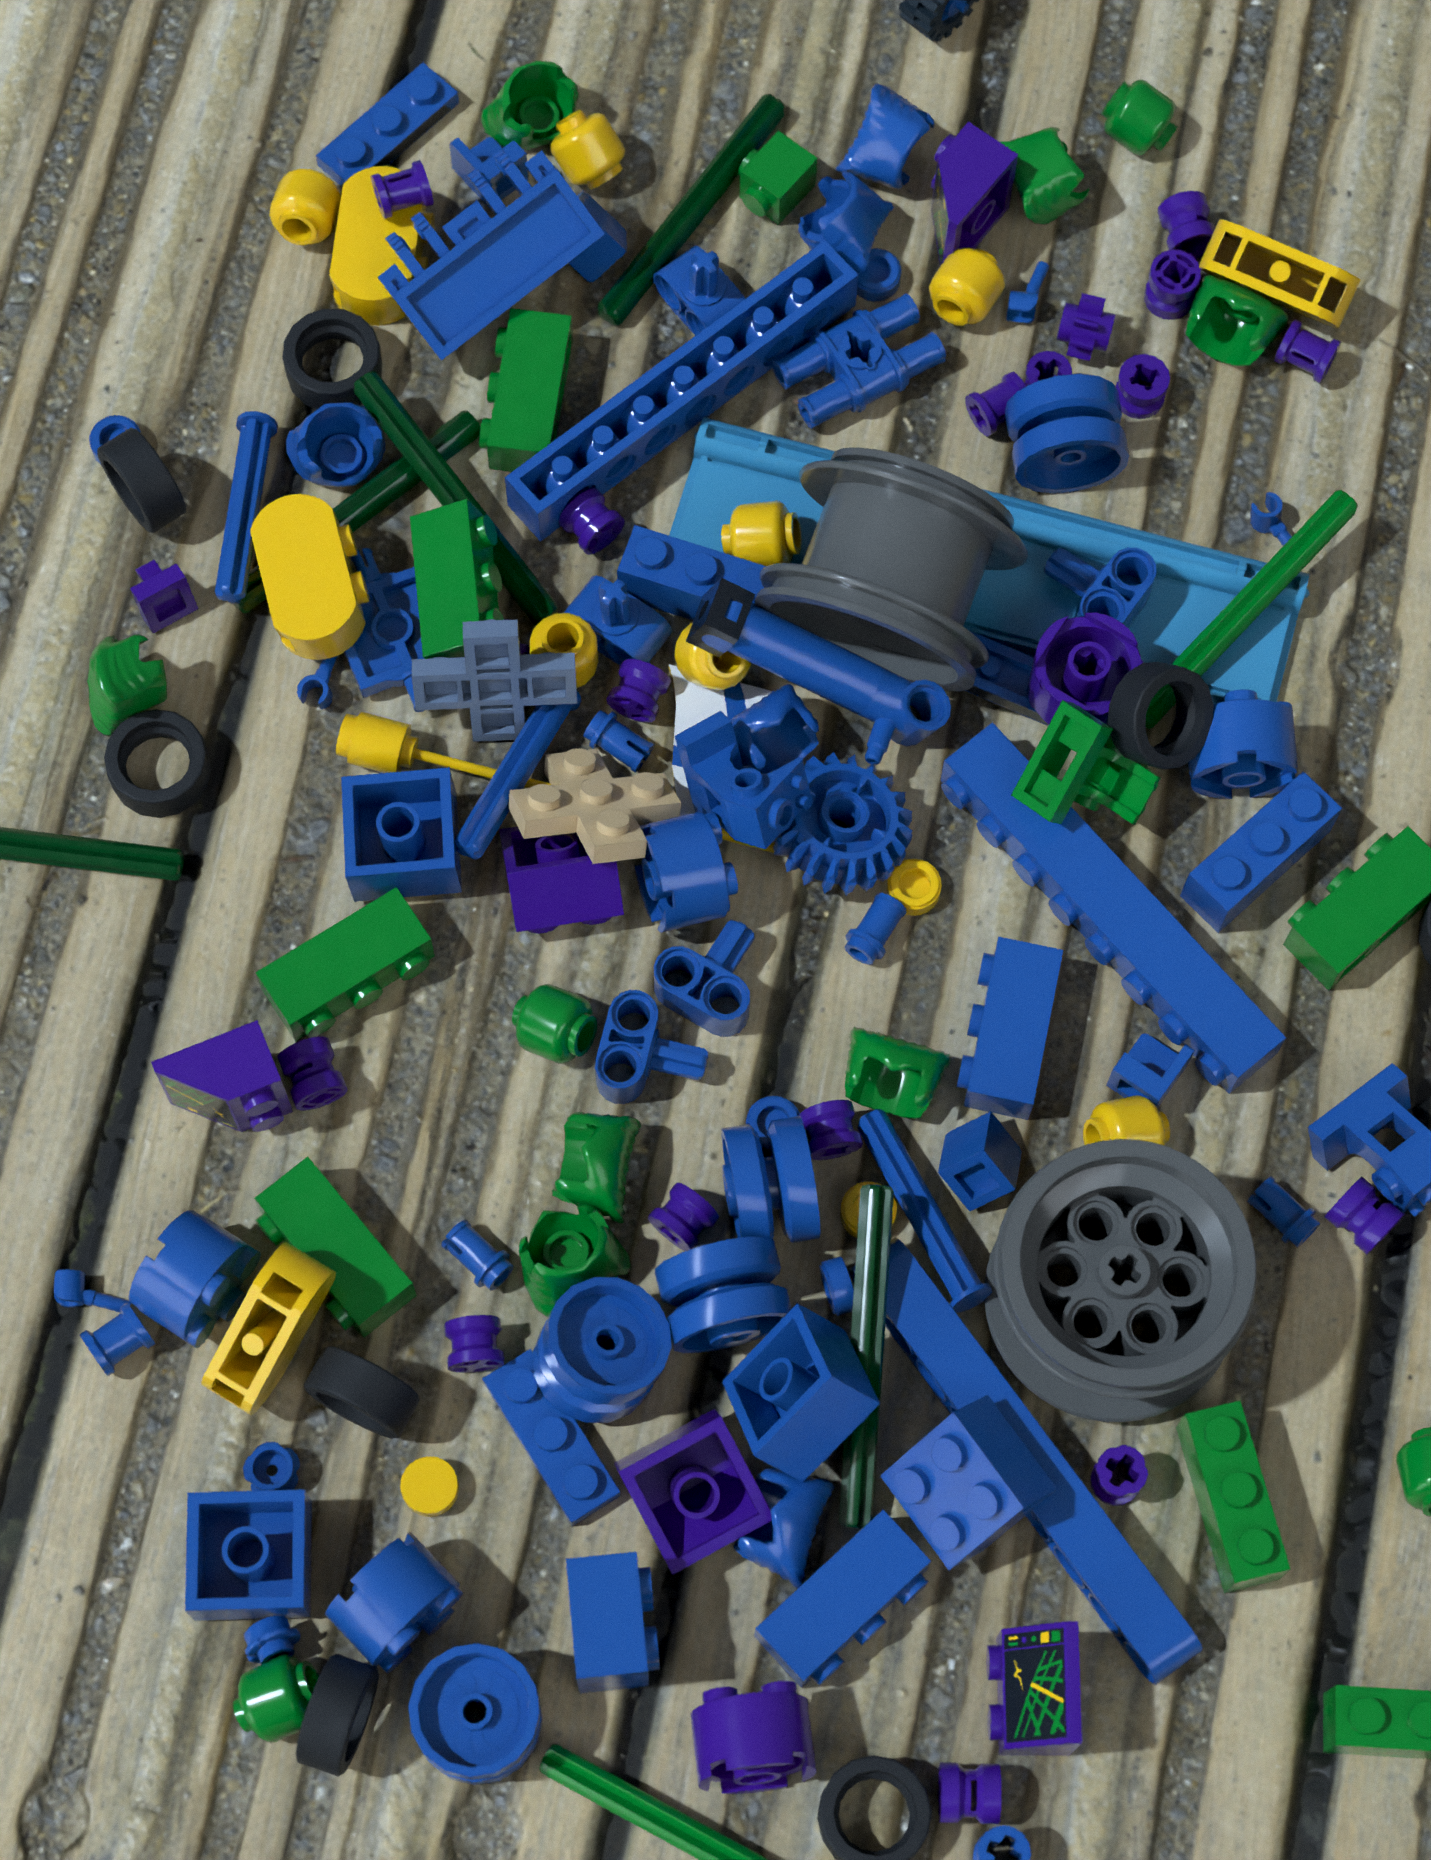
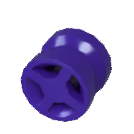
M1140 354L1132 356L1123 363L1116 384L1122 413L1131 418L1145 419L1154 416L1163 407L1170 381L1169 370L1163 361L1152 355ZM1138 379L1151 383L1152 385L1147 387L1144 384H1140Z
M592 488L579 494L565 507L559 517V525L566 532L574 533L579 538V547L584 553L591 555L603 550L620 534L625 525V519L616 510H609L605 506V497L598 489Z
M626 659L622 662L618 671L620 682L618 686L610 689L606 698L607 703L613 710L626 718L644 723L653 722L659 712L657 704L659 696L667 693L671 679L664 671L642 660Z
M850 1100L827 1101L804 1109L799 1114L804 1128L809 1132L810 1141L808 1145L812 1160L820 1161L839 1158L862 1148L861 1134L853 1129L851 1121L855 1115L853 1102Z
M676 1182L669 1191V1201L664 1207L655 1208L648 1216V1220L672 1244L683 1251H688L698 1245L697 1236L704 1228L713 1227L718 1221L719 1215L702 1196L688 1186Z
M471 1315L445 1322V1336L451 1340L452 1352L447 1357L449 1371L475 1373L497 1369L504 1365V1352L497 1347L496 1338L501 1332V1319L499 1317Z

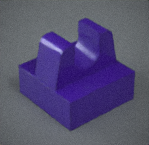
M152 560L135 569L142 582L131 587L130 590L143 620L152 634L199 609L188 581L177 563L162 571L156 561Z

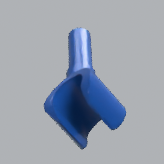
M1039 261L1027 285L1026 292L1010 290L1007 321L1032 323L1034 321L1039 289L1049 269V265L1046 262Z
M1267 492L1265 504L1271 513H1263L1254 503H1251L1250 523L1253 529L1258 532L1272 533L1284 546L1292 535L1281 520L1282 500L1277 494Z
M338 655L322 659L315 675L305 676L299 682L297 694L302 704L305 703L307 694L312 688L320 687L323 689V693L319 698V708L325 709L330 706L333 695L328 683Z
M63 1269L55 1272L54 1298L63 1307H80L85 1304L121 1313L120 1307L127 1302L131 1306L128 1300L99 1293L95 1290H85V1273L82 1271Z

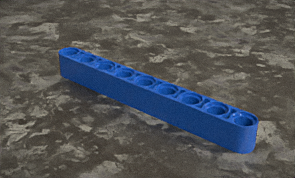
M893 1238L890 1244L885 1327L949 1414L986 1395L991 1398L1057 1487V1490L1030 1511L1026 1518L1136 1667L1149 1682L1157 1685L1202 1651L1199 1639L912 1253L898 1238ZM855 1266L849 1269V1274L853 1282L855 1278Z

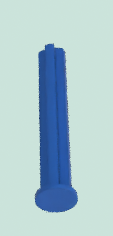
M257 411L240 414L236 422L240 437L215 587L216 597L219 600L228 601L230 604H238L247 594L254 549L250 529L260 510L270 440L276 435L278 430V423L273 417Z
M578 691L577 704L535 706L455 837L456 851L459 854L468 856L473 860L483 856L509 812V791L524 788L568 713L578 709L582 699Z
M875 1109L870 1113L864 1114L859 1119L858 1130L886 1181L892 1187L895 1197L953 1300L950 1306L956 1313H960L979 1305L991 1295V1286L988 1283H981L886 1112L882 1109Z

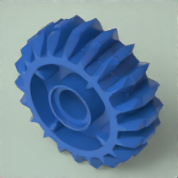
M834 752L826 757L824 764L814 755L806 761L804 767L812 797V805L808 810H802L793 819L791 825L778 835L773 846L774 855L789 856L785 864L786 873L801 869L804 872L803 884L806 885L812 882L814 878L822 881L824 894L831 891L834 884H839L845 896L853 892L856 884L867 892L870 888L874 887L877 880L884 882L890 878L894 867L901 865L906 856L905 850L912 840L911 833L913 830L908 828L912 821V811L903 808L906 802V792H891L890 790L894 784L893 775L882 779L878 778L875 775L877 771L876 762L867 766L866 769L857 766L858 762L855 754L848 758L846 764L840 763ZM831 819L844 822L848 828L835 825Z

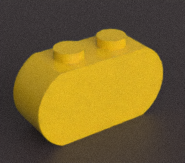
M375 166L363 169L352 175L343 184L329 273L334 290V300L338 308L361 316L370 326L391 324L406 316L377 277L396 264L409 282L414 279L385 238L393 232L401 236L410 247L412 255L422 268L426 270L428 268V257H422L424 243L428 242L423 240L416 232L411 218L420 212L433 229L435 222L434 213L426 212V207L422 203L394 211L392 217L383 219L373 190L371 175L380 174L383 177L403 171L388 166Z
M1219 219L1199 264V268L1211 276L1228 280L1243 288H1247L1265 299H1269V301L1338 329L1361 281L1358 277L1341 268L1248 228Z
M292 494L278 498L259 512L250 529L273 626L281 637L283 645L295 655L312 660L335 657L348 650L360 637L365 627L361 604L370 602L362 572H352L349 557L358 555L350 525L340 526L332 507L317 497L305 494Z
M284 1242L269 1258L252 1283L203 1375L202 1386L249 1415L257 1412L284 1375L335 1280L336 1272L288 1242Z

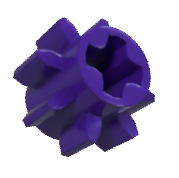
M1082 293L1079 305L1065 303L1056 340L1069 343L1066 356L1090 361L1093 349L1103 352L1107 351L1116 314L1103 311L1105 298Z

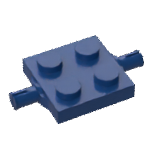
M370 548L362 549L367 567H365L359 550H357L358 555L351 556V560L357 572L361 571L363 574L370 602L361 604L365 627L358 640L344 654L363 698L392 687L405 686L414 706V711L423 712L424 710H416L412 683V659H424L415 568L412 567L398 573L381 574L373 557L372 550Z

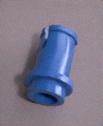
M600 710L591 720L583 735L590 740L589 747L596 749L599 746L630 767L633 772L637 773L643 766L642 760L646 761L655 744L651 741L648 742L616 720L618 715L612 711L608 715Z
M876 894L874 902L858 927L850 929L845 935L848 941L845 945L846 952L855 960L867 965L873 964L875 959H882L886 953L883 946L900 919L907 912L904 905L888 894Z
M1272 1176L1266 1179L1254 1191L1256 1195H1251L1247 1200L1250 1206H1254L1283 1234L1281 1240L1285 1244L1291 1241L1298 1248L1320 1225V1222L1313 1217L1316 1211L1313 1208L1308 1210L1303 1208Z
M463 1220L455 1225L445 1236L447 1239L442 1241L441 1246L476 1276L474 1283L478 1287L486 1286L490 1291L496 1289L508 1278L514 1268L508 1261L510 1254L505 1250L498 1252L471 1227L467 1220Z

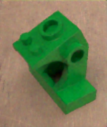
M1062 700L1011 796L1052 823L1062 824L1075 801L1093 811H1098L1102 804L1135 825L1140 815L1145 811V806L1153 791L1157 789L1161 777L1148 766L1125 758L1113 744L1110 735L1113 728L1075 703ZM1071 750L1075 751L1076 755L1068 770L1061 769Z

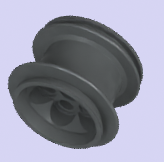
M859 447L842 448L833 453L831 460L815 461L803 466L799 472L800 482L810 497L824 508L802 564L776 563L763 568L759 578L764 588L757 593L754 604L912 682L924 679L938 684L944 691H965L973 687L977 677L975 669L987 664L989 653L984 644L963 626L984 571L1014 569L1023 565L1028 557V551L1023 541L1012 530L1014 518L1009 510L984 490L956 475L927 463L891 452Z
M1133 1139L1105 1140L1073 1149L1037 1171L1019 1190L1006 1211L997 1240L990 1254L985 1275V1283H988L992 1288L991 1295L984 1299L986 1318L992 1338L1003 1360L1013 1374L1031 1392L1057 1409L1071 1415L1102 1422L1138 1421L1165 1413L1187 1401L1211 1379L1245 1329L1255 1298L1257 1280L1253 1240L1242 1210L1232 1194L1211 1171L1184 1153L1157 1143ZM1087 1219L1097 1220L1105 1227L1107 1237L1099 1241L1089 1240L1080 1232L1078 1223ZM1140 1225L1149 1227L1164 1237V1243L1158 1246H1150L1143 1243L1136 1233V1227ZM1059 1264L1067 1266L1075 1274L1076 1283L1069 1287L1058 1286L1048 1277L1047 1269ZM1122 1265H1125L1132 1272L1129 1280L1124 1281L1119 1286L1112 1281L1114 1270L1117 1271ZM1173 1274L1181 1276L1189 1284L1191 1293L1186 1297L1171 1295L1163 1286L1162 1278ZM1081 1315L1095 1318L1101 1325L1102 1335L1094 1339L1081 1336L1075 1330L1073 1320ZM1139 1320L1154 1324L1159 1332V1341L1147 1344L1137 1340L1133 1335L1131 1324Z

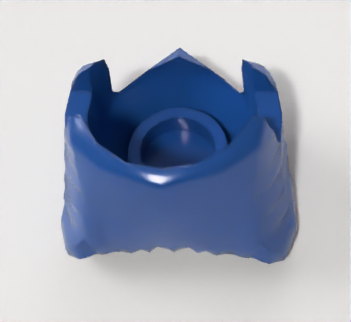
M874 84L871 90L868 109L865 111V118L862 121V126L858 129V136L854 138L853 145L849 147L848 153L840 161L836 171L841 173L844 170L855 176H861L864 180L870 179L874 183L889 188L901 189L910 180V176L902 171L905 162L919 139L930 128H934V119L930 114L911 104L901 95H898L890 87Z
M843 170L841 173L845 180H836L826 176L818 182L819 190L827 200L826 205L801 217L798 232L808 245L810 251L825 240L859 275L868 266L870 251L875 241L874 237L878 235V229L881 228L882 223H884L886 217H888L895 206L888 201H884L855 175Z
M350 402L325 403L307 416L298 427L289 431L286 438V453L296 472L303 479L323 486L346 487L357 485L377 467L386 450L385 437L381 426L364 405L359 406Z
M790 684L772 691L768 696L763 697L757 703H753L750 708L744 709L742 713L735 715L731 719L743 768H753L761 774L777 770L798 757L803 759L819 744L816 733L819 731L818 721L813 717L810 710L805 707L804 702L796 695L794 687Z
M776 1468L765 1469L756 1476L755 1481L770 1508L772 1521L739 1538L734 1544V1551L758 1566L768 1568L771 1573L779 1574L782 1579L789 1580L794 1587L799 1588L806 1579L804 1573L807 1566L806 1560L809 1559V1549L812 1545L811 1540L816 1534L819 1517L823 1514V1507L826 1506L827 1499L832 1495L831 1491L834 1490L835 1486L826 1479H814L809 1476L804 1482H801Z

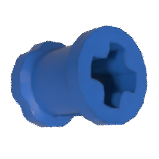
M127 1302L120 1307L121 1313L92 1333L85 1330L79 1334L107 1376L115 1372L114 1365L142 1346L149 1349L155 1345V1342Z
M1006 1825L991 1828L980 1837L974 1846L972 1858L973 1860H994V1856L986 1852L987 1846L996 1847L1002 1840L1010 1843L1009 1854L1012 1857L1016 1858V1860H1030V1845L1024 1834L1016 1828Z

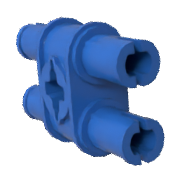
M906 293L871 312L856 310L851 318L825 331H814L813 335L810 336L809 343L772 361L774 374L785 390L821 371L830 373L835 382L798 400L799 412L810 429L847 410L862 412L866 409V405L893 391H904L909 384V379L945 362L946 352L944 346L934 332L897 351L889 349L884 342L885 339L919 323L920 314L910 295Z

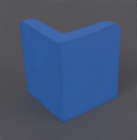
M458 137L449 143L452 169L486 205L487 203L473 186L467 175L475 169L480 173H484L501 200L514 192L516 188L500 172L495 164L493 155L500 149L506 152L526 180L529 181L528 169L524 165L527 162V153L514 140L502 148L492 137H487L471 150Z
M583 190L577 197L604 231L605 235L568 264L588 282H594L627 252V235L625 228Z
M1143 1033L1129 1053H1124L1117 1062L1106 1086L1124 1098L1137 1095L1148 1098L1158 1108L1188 1066L1195 1050L1185 1044L1179 1054H1177L1149 1034Z
M992 1111L951 1130L945 1135L938 1173L970 1212L1016 1190L1022 1152L1018 1144Z

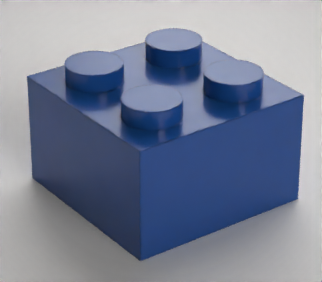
M450 767L341 777L345 877L354 902L376 900L395 887L398 888L403 897L462 893L460 854L456 851L457 845L455 844V837L459 832L457 793Z
M799 1303L778 1322L722 1381L753 1456L801 1482H804L821 1463L826 1461L830 1454L880 1404L846 1331Z
M988 1395L951 1413L880 1475L948 1570L984 1551L1057 1490V1487Z
M305 1489L191 1492L187 1494L185 1611L194 1621L264 1619L275 1615H283L287 1618H311L312 1501Z
M637 1552L566 1559L576 1680L579 1693L649 1686L648 1671L660 1670L656 1626L644 1627L643 1612L654 1611L650 1567L638 1568Z

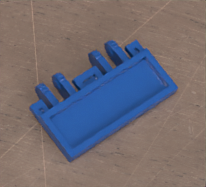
M500 149L493 155L495 164L500 172L510 180L521 195L507 207L493 190L491 182L484 173H480L475 169L467 175L495 216L491 219L480 203L475 201L445 224L442 229L455 244L453 249L449 250L420 212L411 218L416 232L423 240L428 242L440 258L426 270L422 268L412 255L410 247L401 236L393 232L385 238L414 279L409 282L396 264L392 265L377 278L441 361L605 235L604 231L542 150L524 163L525 167L537 181V184L533 187L503 149Z

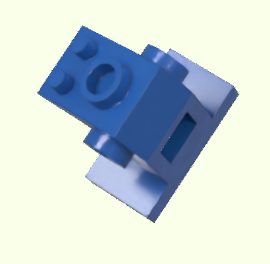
M722 711L675 735L695 812L703 814L714 812L718 817L720 826L734 840L766 849L782 831H785L791 825L793 819L802 810H808L811 807L812 797L803 759L798 757L777 770L766 774H761L753 768H743L732 721Z
M1391 1063L1308 1126L1312 1156L1327 1171L1350 1154L1361 1156L1376 1170L1372 1174V1180L1380 1193L1388 1200L1393 1201V1204L1404 1213L1408 1210L1416 1217L1425 1209L1423 1206L1431 1202V1129L1426 1128L1407 1111L1411 1107L1408 1076ZM1385 1128L1396 1131L1405 1139L1403 1143L1391 1152L1373 1137Z

